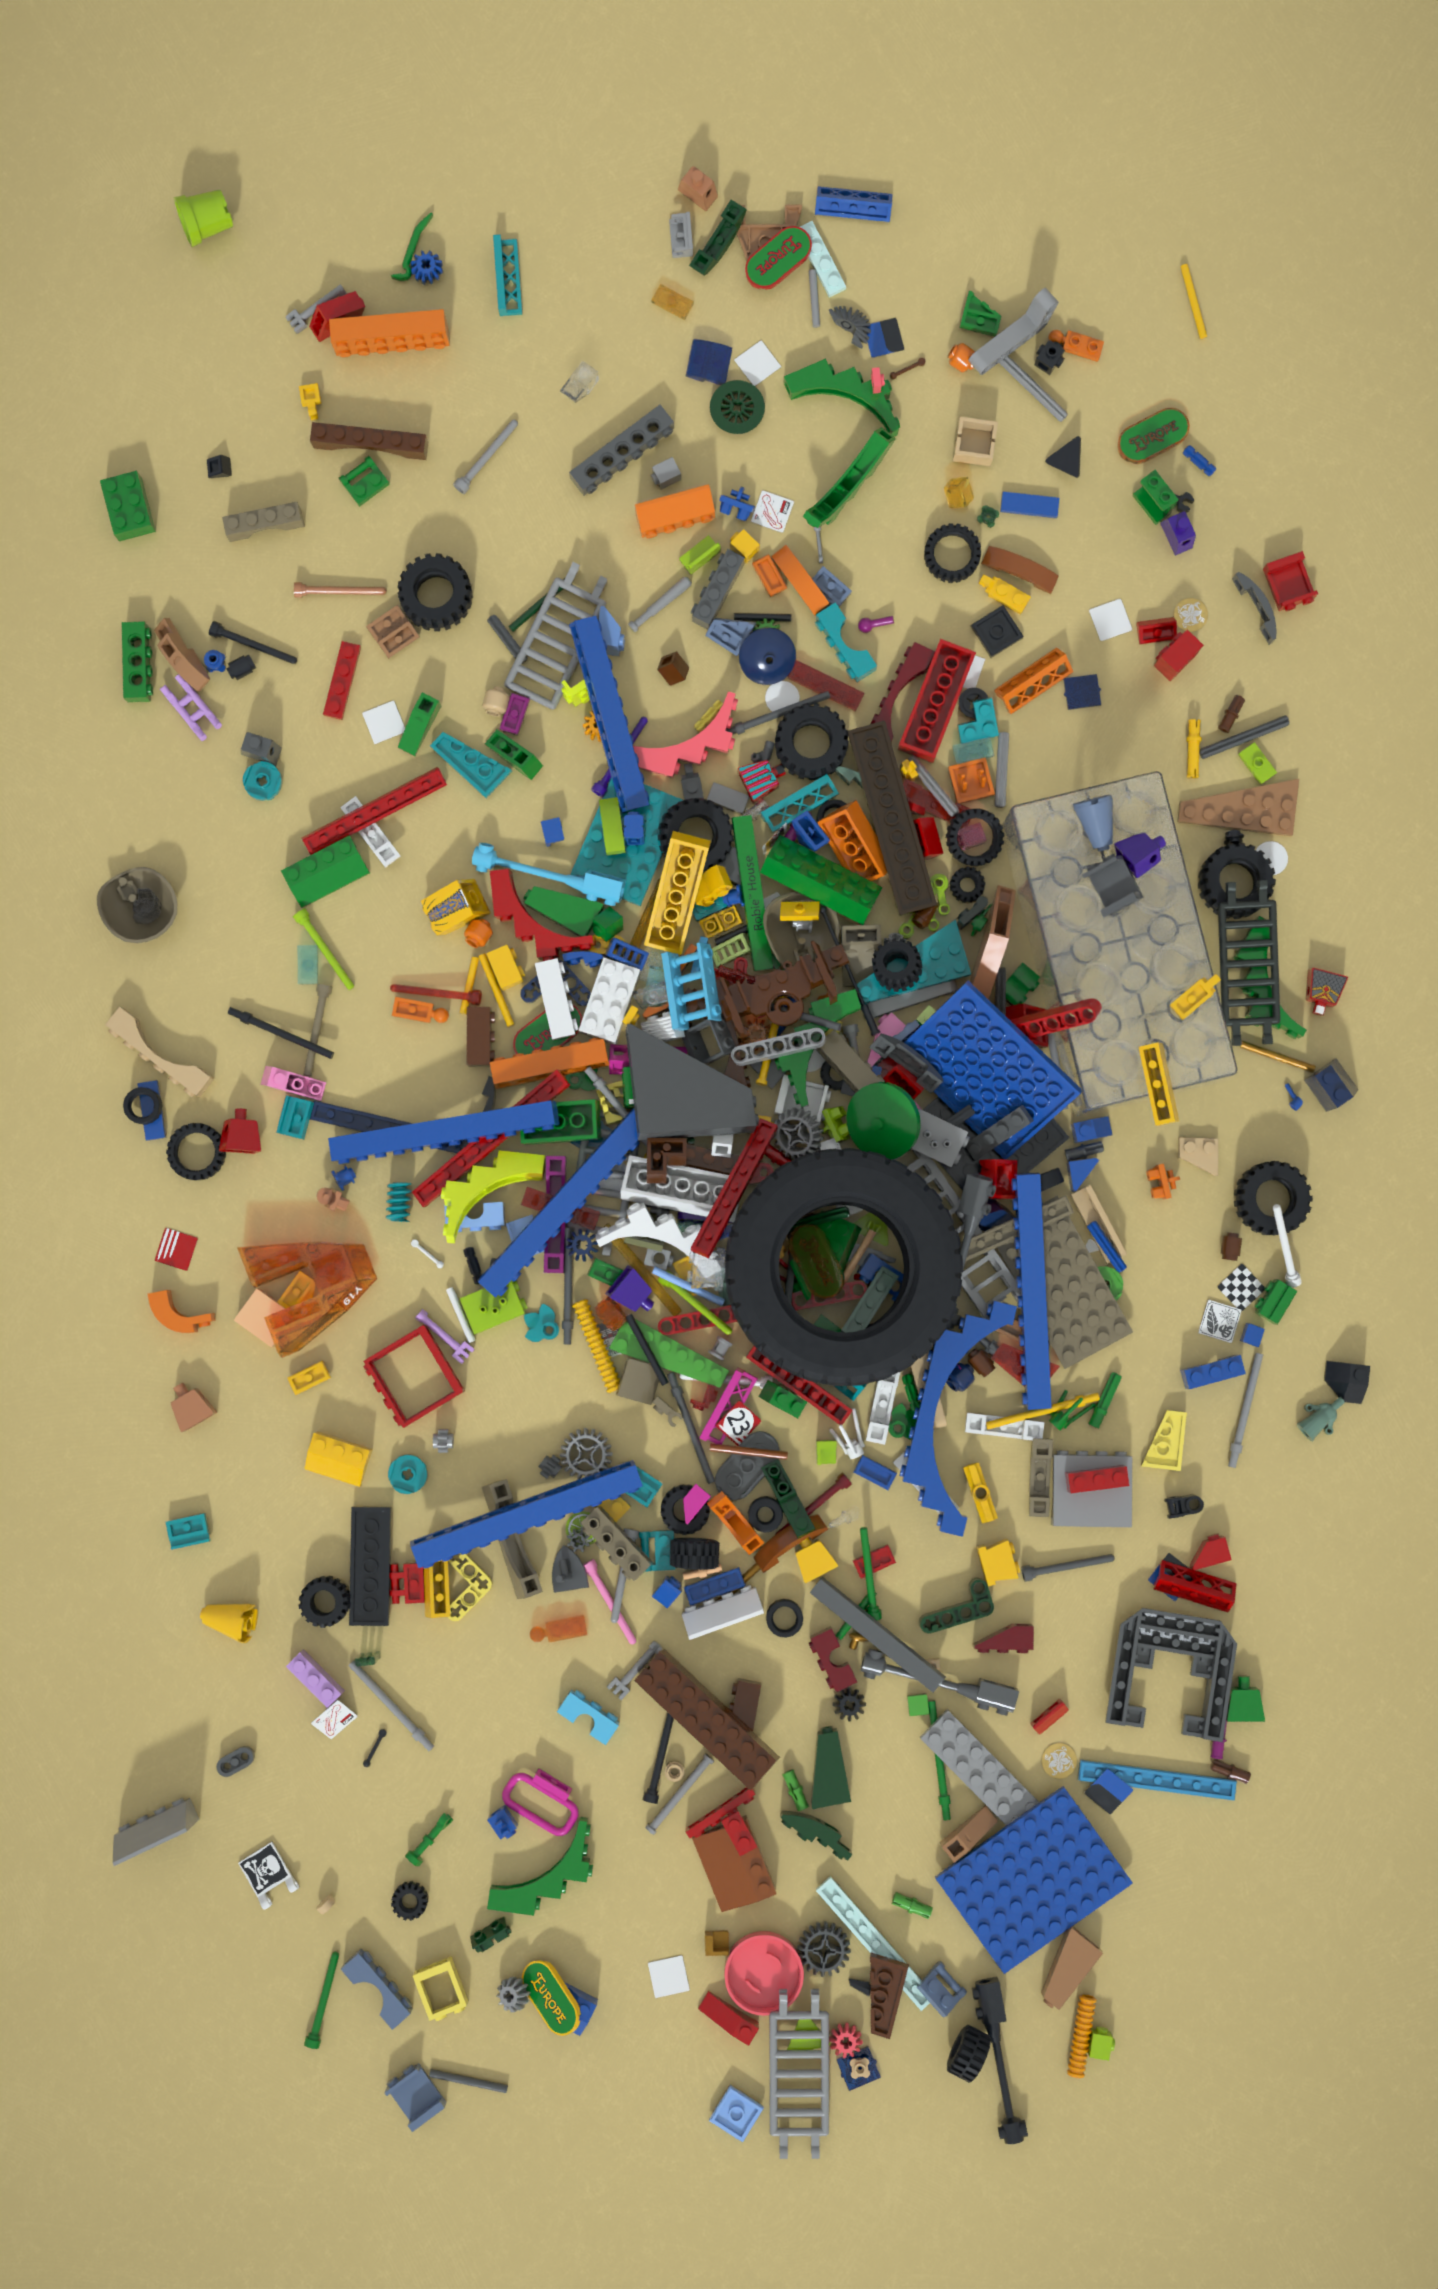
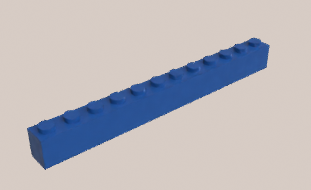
M551 1100L328 1138L331 1161H338V1164L350 1163V1159L365 1161L368 1160V1156L375 1155V1158L387 1157L386 1153L393 1152V1155L405 1154V1150L412 1149V1152L424 1151L423 1147L430 1146V1149L442 1148V1144L449 1143V1146L460 1145V1141L463 1140L473 1143L479 1142L481 1137L491 1140L497 1139L499 1134H505V1137L517 1135V1131H523L524 1134L535 1132V1128L542 1127L543 1131L554 1129V1125H559L560 1123L557 1103Z
M634 1108L477 1280L495 1298L497 1295L501 1297L507 1291L508 1287L506 1285L511 1280L514 1282L522 1274L520 1270L524 1266L528 1267L535 1258L533 1256L537 1251L541 1253L548 1245L546 1241L550 1237L554 1238L561 1231L559 1227L562 1223L565 1222L567 1224L573 1218L572 1212L576 1208L581 1209L587 1202L585 1198L590 1193L593 1195L600 1188V1181L603 1178L607 1180L612 1175L613 1171L611 1169L616 1164L619 1166L626 1159L625 1154L628 1150L633 1151L639 1145Z
M1039 1173L1014 1174V1179H1011L1012 1191L1015 1190V1198H1012L1013 1210H1016V1218H1013L1014 1230H1017V1237H1014V1247L1018 1249V1257H1015V1267L1019 1269V1276H1016V1286L1020 1288V1296H1017L1018 1308L1021 1307V1315H1018V1326L1022 1327V1335H1019V1345L1023 1346V1354H1020V1365L1024 1366V1373H1021V1384L1025 1386V1393H1022V1404L1028 1410L1051 1409L1041 1177Z
M631 1460L410 1541L411 1549L418 1568H429L435 1562L441 1560L448 1561L454 1555L460 1553L461 1555L467 1554L473 1548L486 1547L492 1541H502L509 1538L511 1534H522L533 1526L541 1527L552 1519L560 1520L571 1512L574 1514L579 1513L585 1507H595L604 1500L617 1499L623 1493L636 1492L643 1485L636 1465Z

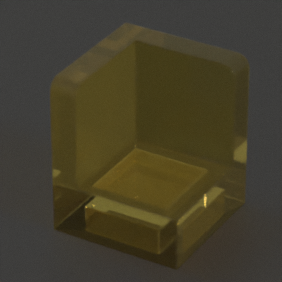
M968 477L952 478L944 487L950 508L967 507L974 498Z

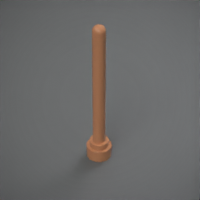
M294 582L295 598H303L307 594L384 595L387 592L385 587L307 586L302 582Z

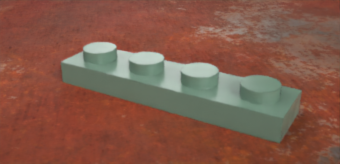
M882 1266L840 1332H855L866 1329L899 1276Z

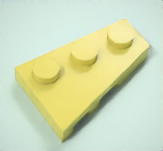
M1166 1411L1141 1466L1181 1471L1187 1412Z

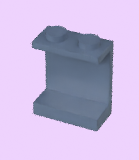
M419 2063L414 2067L413 2065L407 2067L402 2072L403 2075L398 2079L397 2077L391 2079L386 2084L387 2088L384 2092L386 2096L392 2095L409 2119L408 2127L412 2132L443 2110L446 2105V2100Z

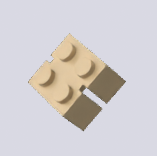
M960 417L953 461L991 466L998 422Z

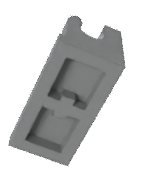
M690 212L673 214L671 219H669L672 258L693 257Z

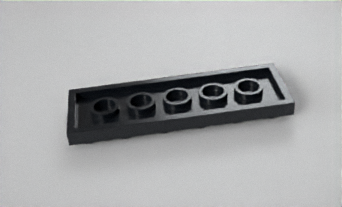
M351 1507L349 1626H389L391 1507Z

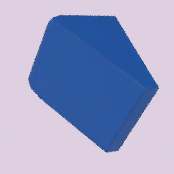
M1246 1323L1240 1341L1259 1348L1265 1329Z

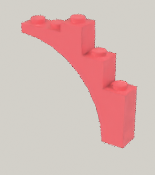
M727 693L723 706L715 719L693 738L678 745L665 748L633 746L634 752L639 759V769L674 779V775L679 774L681 766L678 763L679 760L701 766V763L706 762L708 751H705L706 748L728 754L729 749L733 750L735 739L732 738L733 733L726 730L731 729L733 718L730 717L732 710L736 711L738 699H735L736 693Z

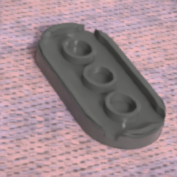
M762 1431L751 1433L739 1445L740 1447L779 1451L776 1439L771 1434ZM731 1454L716 1473L715 1484L718 1492L723 1491L730 1500L745 1498L765 1476L761 1467L777 1460V1458Z

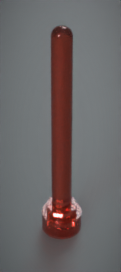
M397 984L390 986L392 992L467 1000L471 1005H480L482 999V991L475 989L467 993Z

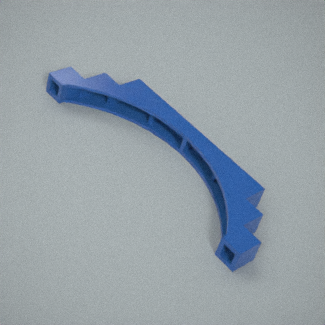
M992 1301V1304L987 1306L986 1315L989 1316L988 1319L965 1314V1317H961L958 1329H962L961 1333L945 1330L940 1339L934 1343L933 1350L928 1352L927 1361L930 1363L928 1369H924L922 1380L925 1381L924 1388H920L918 1400L921 1401L919 1408L915 1407L913 1419H916L915 1427L911 1426L908 1438L912 1439L910 1446L906 1445L904 1457H907L906 1465L901 1466L899 1476H902L903 1482L924 1487V1490L920 1489L918 1501H921L920 1505L922 1507L943 1512L942 1515H938L936 1523L941 1532L963 1537L967 1516L961 1515L954 1506L938 1473L933 1446V1426L937 1404L949 1375L962 1357L976 1343L993 1331L1007 1324L1013 1325L1017 1306Z

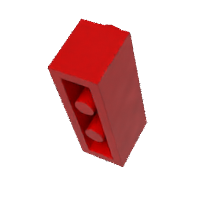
M1125 1465L1065 1472L1067 1492L1071 1494L1129 1486L1128 1471Z

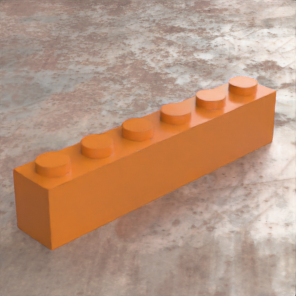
M592 1038L589 1042L585 1043L573 1042L570 1046L566 1047L554 1046L551 1047V1050L546 1051L542 1049L534 1050L532 1054L527 1055L519 1053L507 1059L500 1057L490 1062L493 1083L496 1089L544 1080L555 1070H560L563 1075L585 1071L589 1066L592 1069L609 1066L605 1041L600 1038Z

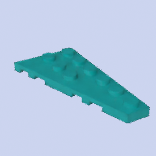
M956 920L916 945L923 968H921L922 975L919 976V981L917 983L913 982L914 986L912 988L908 986L906 991L899 989V992H894L892 988L889 991L886 989V986L882 987L874 973L859 982L857 986L865 1004L971 976ZM896 958L887 964L886 969L891 972H900L907 967L908 961L903 958Z

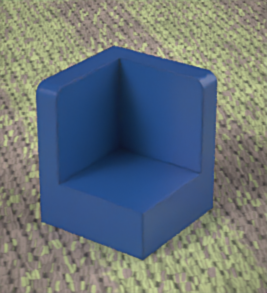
M559 817L541 821L547 847L551 846L550 843L564 840Z

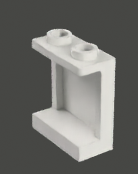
M788 1075L783 1076L774 1114L780 1115L784 1114V1111L797 1108L799 1110L801 1108L800 1104L796 1105L793 1095L797 1093L795 1085H790ZM806 1081L809 1106L804 1107V1111H811V1117L817 1116L815 1119L816 1123L820 1122V1120L824 1121L825 1117L822 1111L825 1110L823 1109L825 1102H829L831 1091L828 1090L829 1086Z

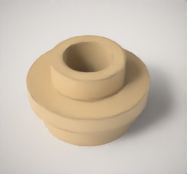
M676 1761L667 1764L665 1768L666 1778L672 1782L681 1780L684 1776L683 1765ZM677 1768L678 1773L675 1775L672 1774L671 1769Z

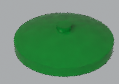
M889 1082L871 1083L858 1090L848 1105L846 1114L848 1131L853 1142L861 1151L876 1152L892 1160L906 1154L917 1142L921 1128L920 1114L912 1097L901 1087Z

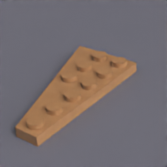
M1299 779L1180 802L1177 822L1292 836Z

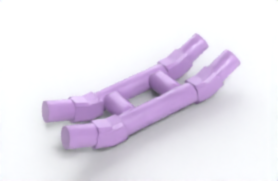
M178 674L175 676V679L187 692L186 696L178 701L166 685L162 686L160 691L197 737L204 741L207 736L196 723L198 719L205 715L216 729L221 728L222 724L192 686ZM193 700L200 709L190 716L184 707Z

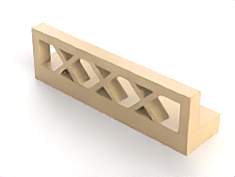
M1091 1185L1071 1194L1086 1226L1096 1221L1120 1257L1126 1255L1127 1253ZM1093 1237L1105 1262L1109 1263L1110 1260Z

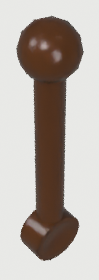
M919 358L918 362L896 373H890V378L894 380L898 375L917 366H924L925 359Z

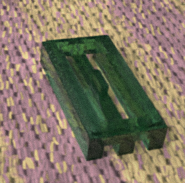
M380 1651L375 1652L373 1655L372 1652L367 1653L365 1656L364 1653L359 1654L355 1658V1666L375 1665L380 1659Z

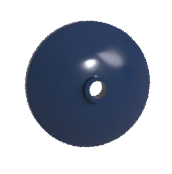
M765 627L753 631L744 639L739 650V663L742 671L750 680L762 685L776 684L784 680L791 673L796 662V650L792 640L786 633L776 628ZM772 657V661L766 662V658Z

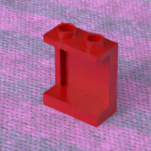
M1303 551L1267 563L1263 568L1278 611L1285 609L1287 612L1295 609L1298 604H1310L1314 602L1315 597L1318 595L1317 590H1313L1305 569Z

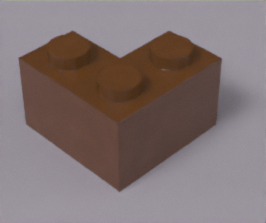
M647 1138V1183L666 1184L667 1166H686L687 1138Z

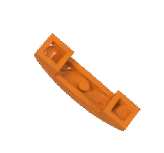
M787 545L771 556L815 616L830 605Z

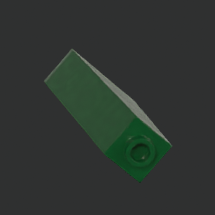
M832 1726L823 1727L821 1731L817 1732L811 1797L812 1809L851 1802L837 1728L833 1729Z

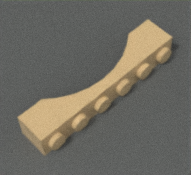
M119 1007L105 1024L110 1028L108 1030L110 1034L116 1038L119 1036L125 1040L123 1042L124 1045L131 1050L137 1049L140 1052L138 1055L148 1062L150 1059L155 1063L153 1067L162 1074L164 1071L169 1074L170 1077L168 1079L174 1084H182L185 1087L184 1091L191 1097L194 1095L201 1097L214 1080L197 1066L178 1065L160 1057L145 1040L139 1020L124 1008Z

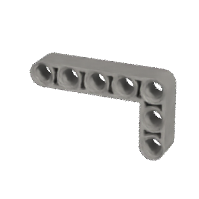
M1047 288L1042 289L1034 297L1025 315L978 349L968 361L980 375L985 374L1047 325L1059 303L1058 300Z

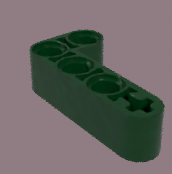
M974 1578L969 1582L971 1600L923 1614L919 1618V1626L922 1631L928 1634L991 1615L994 1610V1604L987 1583L981 1578ZM978 1582L983 1584L981 1592H975L973 1589L974 1585ZM983 1601L989 1603V1608L986 1611L979 1609V1605ZM964 1607L970 1608L971 1611L967 1617L961 1616L960 1613ZM945 1613L952 1615V1619L948 1623L942 1621V1616ZM935 1616H937L940 1625H938L936 1622H933L936 1621ZM926 1619L933 1622L930 1624V1628H927L926 1625L923 1626L926 1623Z

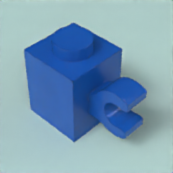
M505 1805L492 1813L487 1819L500 1840L504 1837L508 1839L516 1833L515 1829H517L518 1823Z

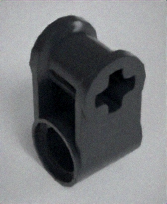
M1194 1494L1164 1498L1169 1513L1167 1515L1168 1519L1197 1514L1204 1507L1203 1500ZM1192 1499L1198 1500V1507L1195 1509L1189 1507V1502Z

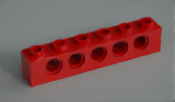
M755 1346L747 1354V1359L839 1425H843L853 1411L815 1382L795 1376L775 1365Z

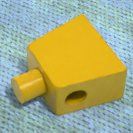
M808 1537L799 1543L801 1548L795 1551L805 1584L838 1567L834 1558L819 1539L811 1542Z

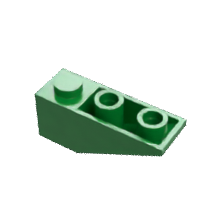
M423 692L421 693L398 745L399 749L416 756L442 707L439 700Z

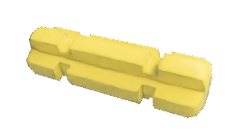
M717 700L713 707H710L701 717V721H697L694 728L699 733L715 719L723 703Z

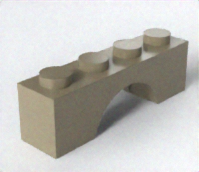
M298 502L222 517L225 534L230 542L248 539L252 534L262 530L283 529L287 531L305 527Z

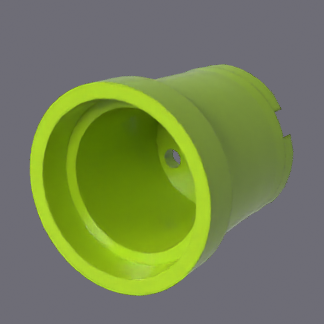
M221 190L189 197L185 195L174 197L180 222L191 247L201 244L202 240L233 227L230 212L228 213L227 203Z

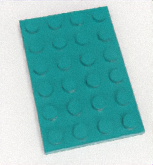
M612 778L608 784V791L602 799L617 797ZM646 784L643 785L649 795V805L623 813L620 809L623 837L624 816L628 815V812H640V815L644 817L645 844H625L626 853L606 855L599 805L570 874L585 876L588 870H594L627 879L622 899L640 907L663 855V851L661 852L659 847L661 846L660 840L658 841L657 836L660 832L658 829L659 823L662 822L663 815L669 811L671 806L682 801L680 798Z

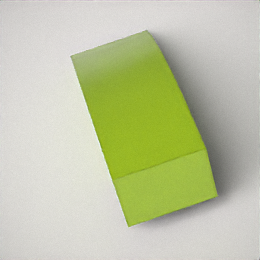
M618 798L599 800L606 855L626 853Z

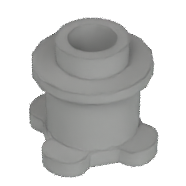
M813 920L793 921L792 927H796V931L802 929L808 930V933H811Z

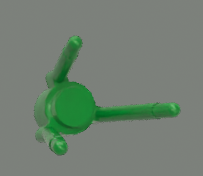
M1067 1390L1063 1392L1058 1403L1064 1401L1068 1393ZM1079 1398L1065 1413L1061 1410L1059 1413H1057L1058 1411L1050 1413L1049 1415L1052 1417L1049 1421L1061 1431L1063 1427L1066 1429L1072 1422L1095 1407L1096 1404L1092 1403L1069 1419L1070 1413L1083 1401V1398Z

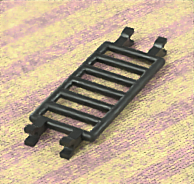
M1267 880L1257 881L1258 900L1237 902L1236 882L1225 883L1227 902L1218 904L1222 1025L1225 1027L1231 1026V1046H1242L1240 1026L1262 1025V1044H1273L1272 1024L1280 1023L1277 904L1275 900H1267ZM1269 908V919L1226 922V910ZM1270 928V939L1227 941L1226 929ZM1270 947L1271 958L1227 959V949ZM1271 966V978L1228 980V968ZM1272 986V997L1229 999V988ZM1272 1005L1273 1017L1230 1019L1229 1007Z

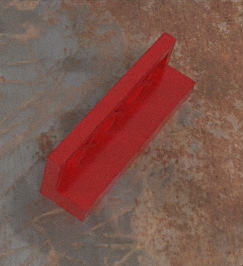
M1162 1560L1159 1576L1154 1583L1153 1589L1228 1613L1235 1603L1237 1583ZM1165 1568L1172 1570L1175 1575L1164 1574ZM1183 1575L1191 1576L1194 1581H1187ZM1201 1581H1208L1212 1587L1204 1586ZM1220 1587L1231 1588L1230 1594L1223 1592Z

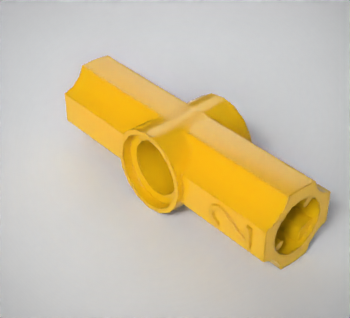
M979 1462L964 1466L963 1470L981 1523L997 1519L990 1490L985 1482ZM980 1487L984 1488L985 1495L982 1498H977L975 1495L976 1490Z

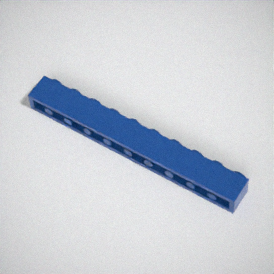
M597 616L575 620L569 624L621 812L649 805V795L643 785L644 777L638 767L639 759L633 749L632 735L628 731V719L623 713V702L617 692L618 684L612 674V662L607 656V644L602 638L601 623L597 620Z

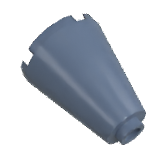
M1112 795L1099 796L1074 803V810L1093 849L1097 848L1098 852L1110 849L1109 845L1113 844Z

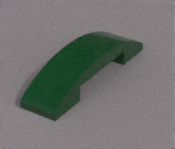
M732 199L721 214L722 221L703 250H698L689 264L691 268L704 276L714 268L733 242L747 209Z

